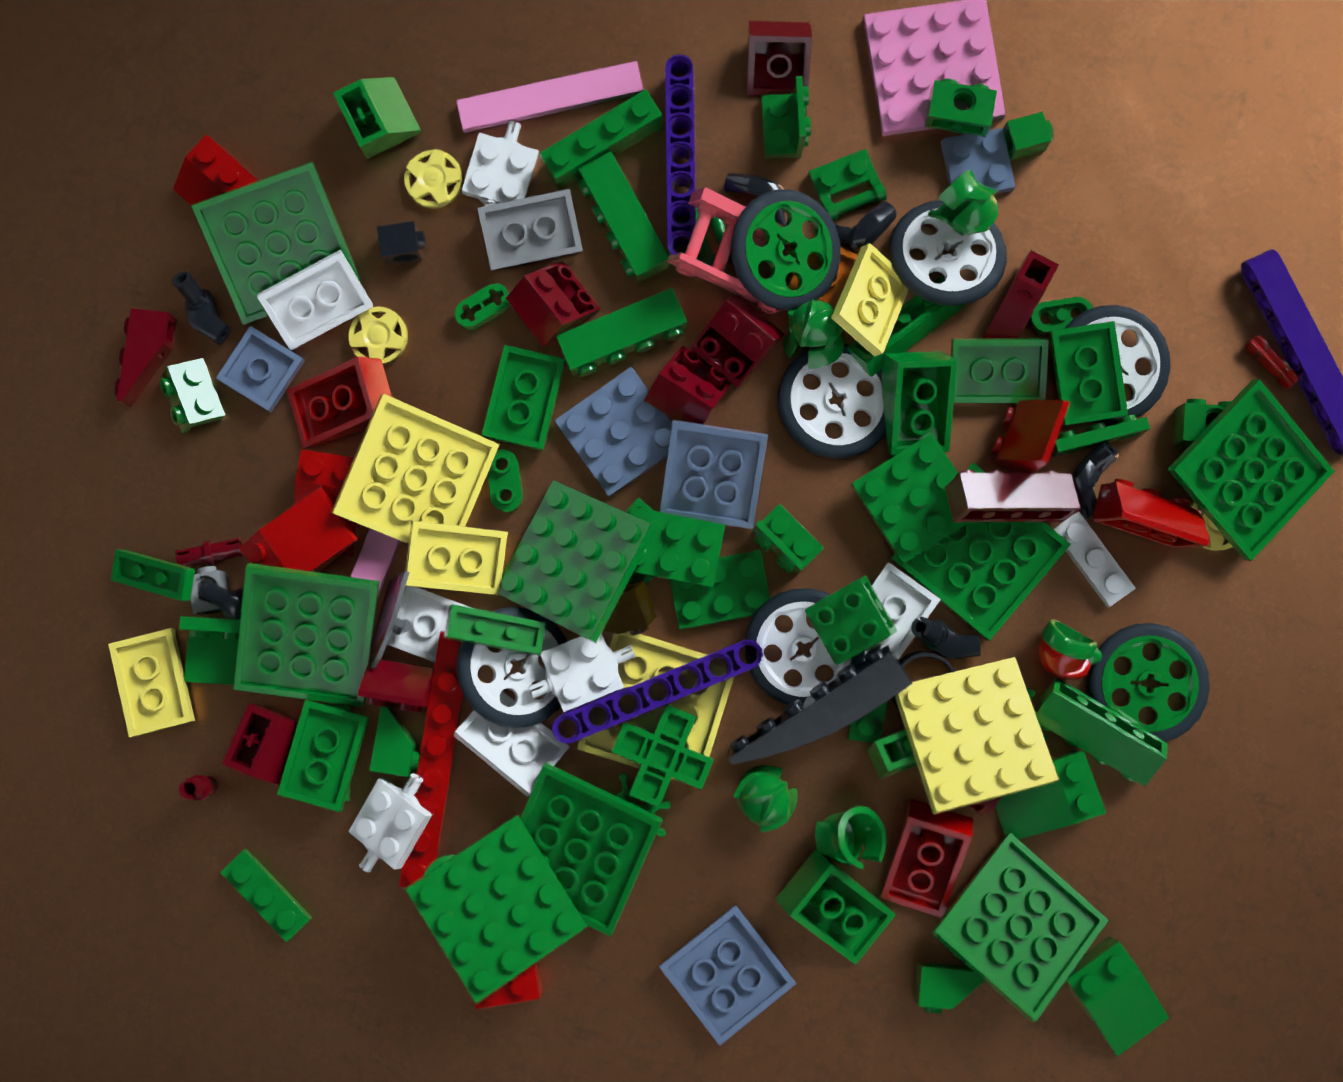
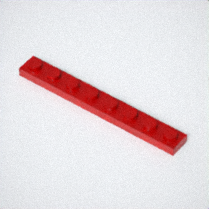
M440 631L417 770V775L423 779V782L414 795L419 804L430 812L432 816L401 868L399 887L403 888L408 887L423 877L427 868L438 859L457 742V738L453 735L459 728L464 699L458 683L456 668L458 649L462 641L444 638L445 631Z

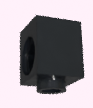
M414 221L377 226L380 254L386 265L423 260L422 249L427 248L425 234L423 230L419 231Z

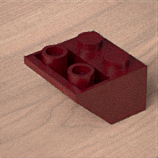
M564 261L524 275L506 297V300L543 347L558 341L557 335L580 326L600 310L592 295L586 291Z
M734 295L726 299L690 348L739 388L766 359L785 333L743 298Z
M682 345L659 373L644 401L673 420L704 425L732 383L725 375L720 374L697 353Z
M370 658L357 696L366 697L365 704L391 707V702H397L398 709L422 712L423 707H428L434 668L380 660L376 669L371 668Z
M248 704L222 764L250 777L280 786L299 721L262 705Z

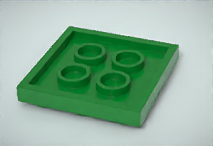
M930 433L851 483V487L902 565L969 523L953 522L945 486L955 478L958 472L933 433Z

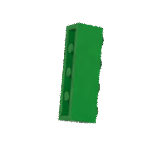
M645 89L540 152L542 165L556 188L560 190L580 178L579 167L612 151L615 157L663 128V116Z
M612 151L579 167L580 179L576 181L584 197L590 196L594 206L591 207V210L599 224L605 223L609 231L605 235L613 251L619 249L624 259L620 263L627 277L633 276L638 284L669 268L670 263L667 262L669 256Z
M672 287L561 333L556 337L572 376L579 374L580 377H584L594 373L597 370L596 366L606 362L609 365L619 363L626 358L625 354L635 350L638 353H642L655 346L654 342L666 338V341H671L684 334L683 330L687 329V320Z
M1054 678L1035 704L1034 712L1042 729L1058 734L1070 746L1083 749L1091 754L1097 762L1113 767L1125 779L1131 782L1136 781L1145 787L1167 760L1168 743L1059 678Z

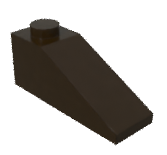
M644 581L625 587L603 631L614 634L630 631L631 635H637L649 629L648 626L657 616Z

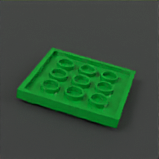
M313 161L191 206L243 325L269 316L257 298L258 293L339 250L343 252L361 282Z
M1252 379L1168 468V471L1241 557L1248 561H1252L1335 472L1260 379Z
M974 462L966 469L973 470L975 473H985ZM969 522L903 565L895 554L890 559L925 589L941 599L940 602L986 641H990L1071 544L1045 522Z
M553 480L502 575L501 589L498 594L597 643L656 527Z
M248 563L245 571L234 690L363 707L365 697L357 696L370 660L379 581Z
M545 763L541 768L520 819L586 925L611 937L663 818Z
M515 815L404 889L476 1004L587 927L518 815Z
M1008 833L998 843L930 933L1027 1020L1036 1022L1109 920L1014 835Z

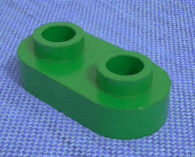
M1083 297L1041 302L1036 306L1029 319V323L1036 333L1049 335V331L1065 329L1073 320L1070 314L1072 310L1082 314L1087 310L1093 309V306ZM1040 316H1048L1050 323L1043 324L1040 321Z
M499 449L488 471L490 496L493 505L498 510L510 513L516 511L523 502L519 462L516 456L509 450ZM506 460L508 462L506 469H497L498 461ZM505 490H509L512 493V497L508 501L501 499V494Z

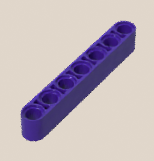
M680 54L669 58L665 67L667 245L669 256L678 254L675 252L678 246H688L696 224V207L688 204L692 192L696 191L694 69L690 58ZM677 72L686 73V75L683 77L674 76V74ZM679 100L687 102V104L683 106L674 105V103ZM678 129L688 131L684 135H676L674 133ZM678 158H686L688 162L681 165L676 164L674 161ZM678 187H686L689 189L684 194H677L676 192H674L675 189H677ZM679 216L689 218V221L683 224H679L674 220Z
M1270 249L1242 262V275L1290 369L1293 368L1299 375L1300 379L1297 382L1330 446L1338 455H1343V376L1282 258L1274 249Z
M744 640L572 710L556 718L552 727L553 735L561 743L576 742L737 676L760 664L763 658L762 648L753 640ZM751 646L755 649L757 658L754 663L745 664L740 660L739 650L742 647ZM714 658L723 659L727 664L726 673L722 676L711 674L709 671L711 660ZM686 670L693 671L698 679L697 684L690 689L683 688L678 680L679 675ZM660 682L667 687L668 692L665 699L662 701L651 699L649 688L652 684ZM628 694L634 696L637 700V708L629 714L622 712L619 708L620 699ZM595 707H602L607 713V720L601 726L592 724L589 719L590 711ZM566 719L574 721L577 727L575 735L571 738L563 737L559 731L561 722Z

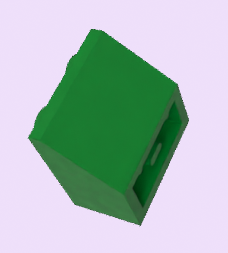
M394 77L360 79L333 92L366 159L422 133Z

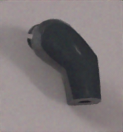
M729 173L724 184V190L727 193L755 199L766 192L784 189L780 184L756 175ZM778 209L775 213V221L785 226L787 224L785 212Z
M884 201L869 211L853 228L835 224L840 245L849 247V250L853 253H859L864 245L869 243L872 245L897 217L896 209L890 203Z
M183 271L178 273L173 278L172 284L186 299L185 310L191 326L203 336L221 345L226 341L231 330L227 324L218 318L213 295L209 290L201 289L190 272Z
M1106 441L1089 453L1071 474L1084 519H1089V516L1092 518L1095 510L1097 496L1093 487L1096 486L1101 474L1118 458V452Z
M206 580L199 589L198 598L221 608L225 617L241 620L244 588L229 591L212 583L210 580Z
M920 617V620L916 618L912 622V633L916 637L922 638L926 647L945 657L964 659L981 656L979 635L957 634L946 623L938 619L930 621L925 617Z

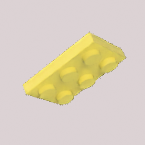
M870 243L861 247L831 318L875 357L883 354L909 289L902 284L893 269L892 263Z
M411 520L405 571L410 573L406 586L500 595L498 593L501 589L508 532Z
M173 628L108 644L129 737H136L195 721L187 683L184 680L185 674L177 638Z

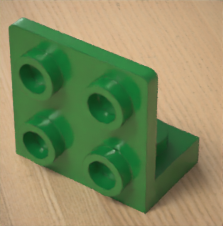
M796 76L793 94L762 95L761 97L765 159L802 157L803 148L809 145L811 119L806 117L807 106H809V87L803 86L802 76Z
M780 503L762 521L759 520L752 530L755 534L753 540L765 552L770 549L778 557L776 563L787 574L793 571L798 575L824 549Z
M866 575L805 609L809 620L835 665L841 664L897 632L896 627Z
M180 616L179 629L188 631L185 682L234 685L240 620Z

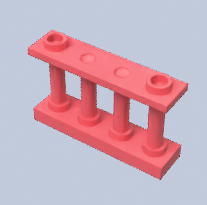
M706 187L693 191L688 204L698 208L699 216L685 254L681 252L669 256L667 262L677 266L676 271L690 277L696 275L757 304V309L764 313L775 314V312L783 311L768 307L758 301L744 288L740 279L738 280L724 273L731 253L734 226L741 212L746 207ZM717 217L725 221L726 229L711 267L696 259L710 220ZM756 229L752 236L753 242L757 246L762 247L765 244L766 237L763 231ZM789 244L784 245L785 249L782 251L784 256L790 255L788 251L791 247Z

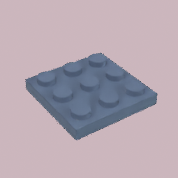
M632 367L555 420V423L609 498L668 457L672 422L667 415L644 401L649 390Z
M673 420L660 512L753 529L768 434Z
M736 904L659 965L660 969L719 1046L796 985L794 979Z

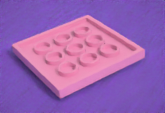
M962 0L864 14L863 21L882 136L934 129L924 127L930 91L935 80L940 81L945 78L956 80L958 84L969 86L972 84H984L989 89L997 90L992 120L1004 119L1006 113L986 0ZM954 102V105L957 109H968L967 105L964 102Z

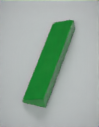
M939 277L934 283L940 284L945 282V277ZM915 295L902 305L883 353L905 352L961 310L965 304L958 306L939 305ZM856 340L847 346L848 351L869 376L872 377L882 369L883 354L874 357Z

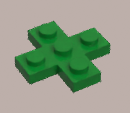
M666 704L654 734L623 722L611 752L641 765L629 796L659 808L671 778L702 790L714 759L684 747L696 716Z

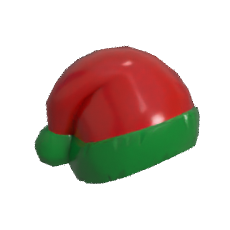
M1052 619L1042 631L1038 649L1040 662L1044 669L1053 677L1062 680L1081 679L1088 674L1091 665L1097 664L1102 659V654L1097 648V642L1060 621Z

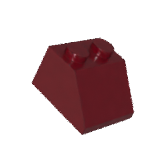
M749 21L747 95L793 94L796 76H802L803 86L809 87L812 49L811 22Z

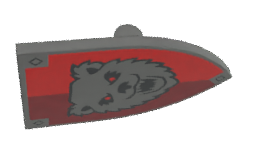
M408 571L402 572L388 583L374 634L371 668L376 669L391 633L394 632L397 635H402L412 627L409 620L397 618L410 573Z

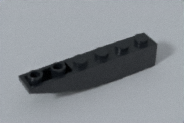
M888 645L882 649L880 646L875 647L865 654V660L858 665L853 666V664L844 667L837 673L838 678L829 684H826V682L820 683L810 691V696L803 701L795 700L783 709L784 713L774 720L772 717L765 719L756 727V732L748 737L742 735L730 744V749H728V761L732 765L765 758L798 748L830 735L860 719L912 685L910 676Z

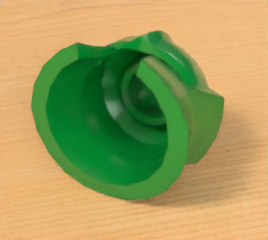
M967 170L942 192L938 198L944 204L935 211L931 209L928 212V216L947 223L961 236L964 234L972 235L986 232L998 216L999 206L994 197L998 190L980 184L972 170Z
M811 299L797 309L788 311L789 329L784 335L783 341L784 350L788 358L793 355L798 343L800 347L823 346L817 349H809L808 369L828 366L841 357L844 349V339L841 334L843 328L831 318L835 310L833 306L823 301Z
M761 765L746 771L740 779L733 796L737 799L738 806L744 816L750 822L760 826V832L775 830L789 821L797 804V788L788 789V782L780 779L782 768L776 766Z
M858 806L846 812L831 814L822 822H816L815 839L818 853L824 854L832 861L846 865H855L863 869V863L857 861L864 845V851L861 855L862 859L881 863L886 849L885 826L878 815L871 809Z

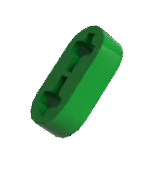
M493 283L461 301L455 309V318L458 324L466 330H475L504 313L510 306V303L506 300V297L509 295L508 290L501 284ZM496 292L498 296L504 294L501 297L502 304L497 306L493 302L484 306L492 300L490 296L492 293ZM480 307L482 308L475 312L474 321L470 322L469 319L462 320L465 316V309L469 308L471 311H475Z

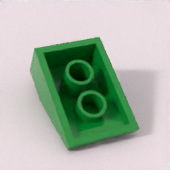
M943 351L883 353L881 387L890 455L899 454L930 433H933L944 452H950L957 359Z
M1074 750L1051 758L1059 779L1056 782L1002 796L995 807V811L1004 836L1011 833L1019 840L1106 814L1084 751Z
M817 849L814 850L775 898L790 917L855 965L896 916L890 908L825 855L818 853Z
M1110 936L1084 954L1064 982L1117 1057L1169 1019V1016L1138 966L1120 941Z

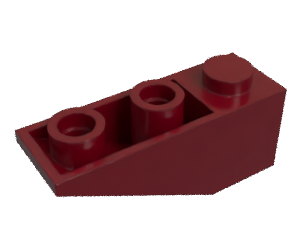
M1030 250L1022 261L982 339H1018L1046 291L1059 264Z
M131 308L130 316L125 319L124 333L126 335L125 348L121 349L119 355V362L122 366L121 375L116 380L114 388L117 401L125 406L132 407L173 350L177 319L170 313Z

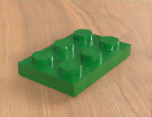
M1115 321L1049 331L1058 399L1070 402L1062 426L1128 416Z
M951 339V357L957 359L954 403H1018L1020 400H1046L1049 340Z
M504 345L482 437L544 451L566 360Z
M631 506L630 515L656 527L633 573L709 588L714 587L725 524Z
M761 550L719 557L713 588L670 580L679 630L751 617L770 599Z
M305 700L277 795L341 812L370 717Z

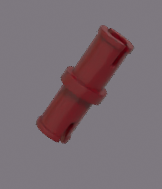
M240 537L216 543L205 541L201 546L176 550L177 564L186 567L202 564L213 566L216 565L217 561L244 557L239 549L243 544Z
M194 775L185 779L186 782L182 781L180 783L179 793L184 799L201 801L212 796L211 793L215 794L218 784L211 776Z

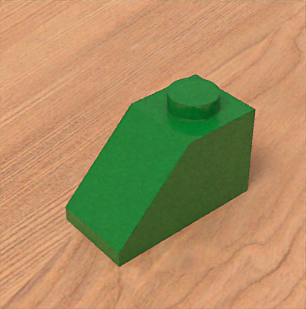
M381 707L369 771L410 777L414 771L418 770L420 752L417 751L418 743L393 708Z
M917 962L914 1001L919 1007H923V1012L942 1014L943 1009L952 1010L979 987L984 980L968 966Z

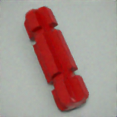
M1261 335L1253 337L1246 344V349L1253 356L1255 354L1258 356L1257 360L1273 377L1277 376L1279 378L1277 381L1285 389L1292 387L1300 379L1299 375L1293 368L1290 370L1287 368L1289 364L1272 347L1268 348L1266 346L1268 343Z

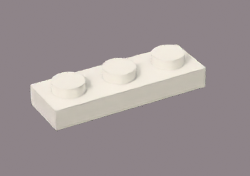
M1079 511L1053 529L1071 544L1066 550L1067 554L1106 607H1111L1136 589Z

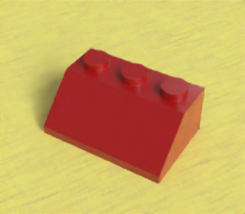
M206 134L185 156L173 190L192 206L195 203L258 180Z
M1115 479L1112 483L1101 484L1092 521L1173 548L1204 547L1209 545L1210 539L1202 512L1190 507L1189 501L1179 498L1168 500L1162 498L1160 491L1144 488L1142 491L1133 488L1134 483L1123 479Z

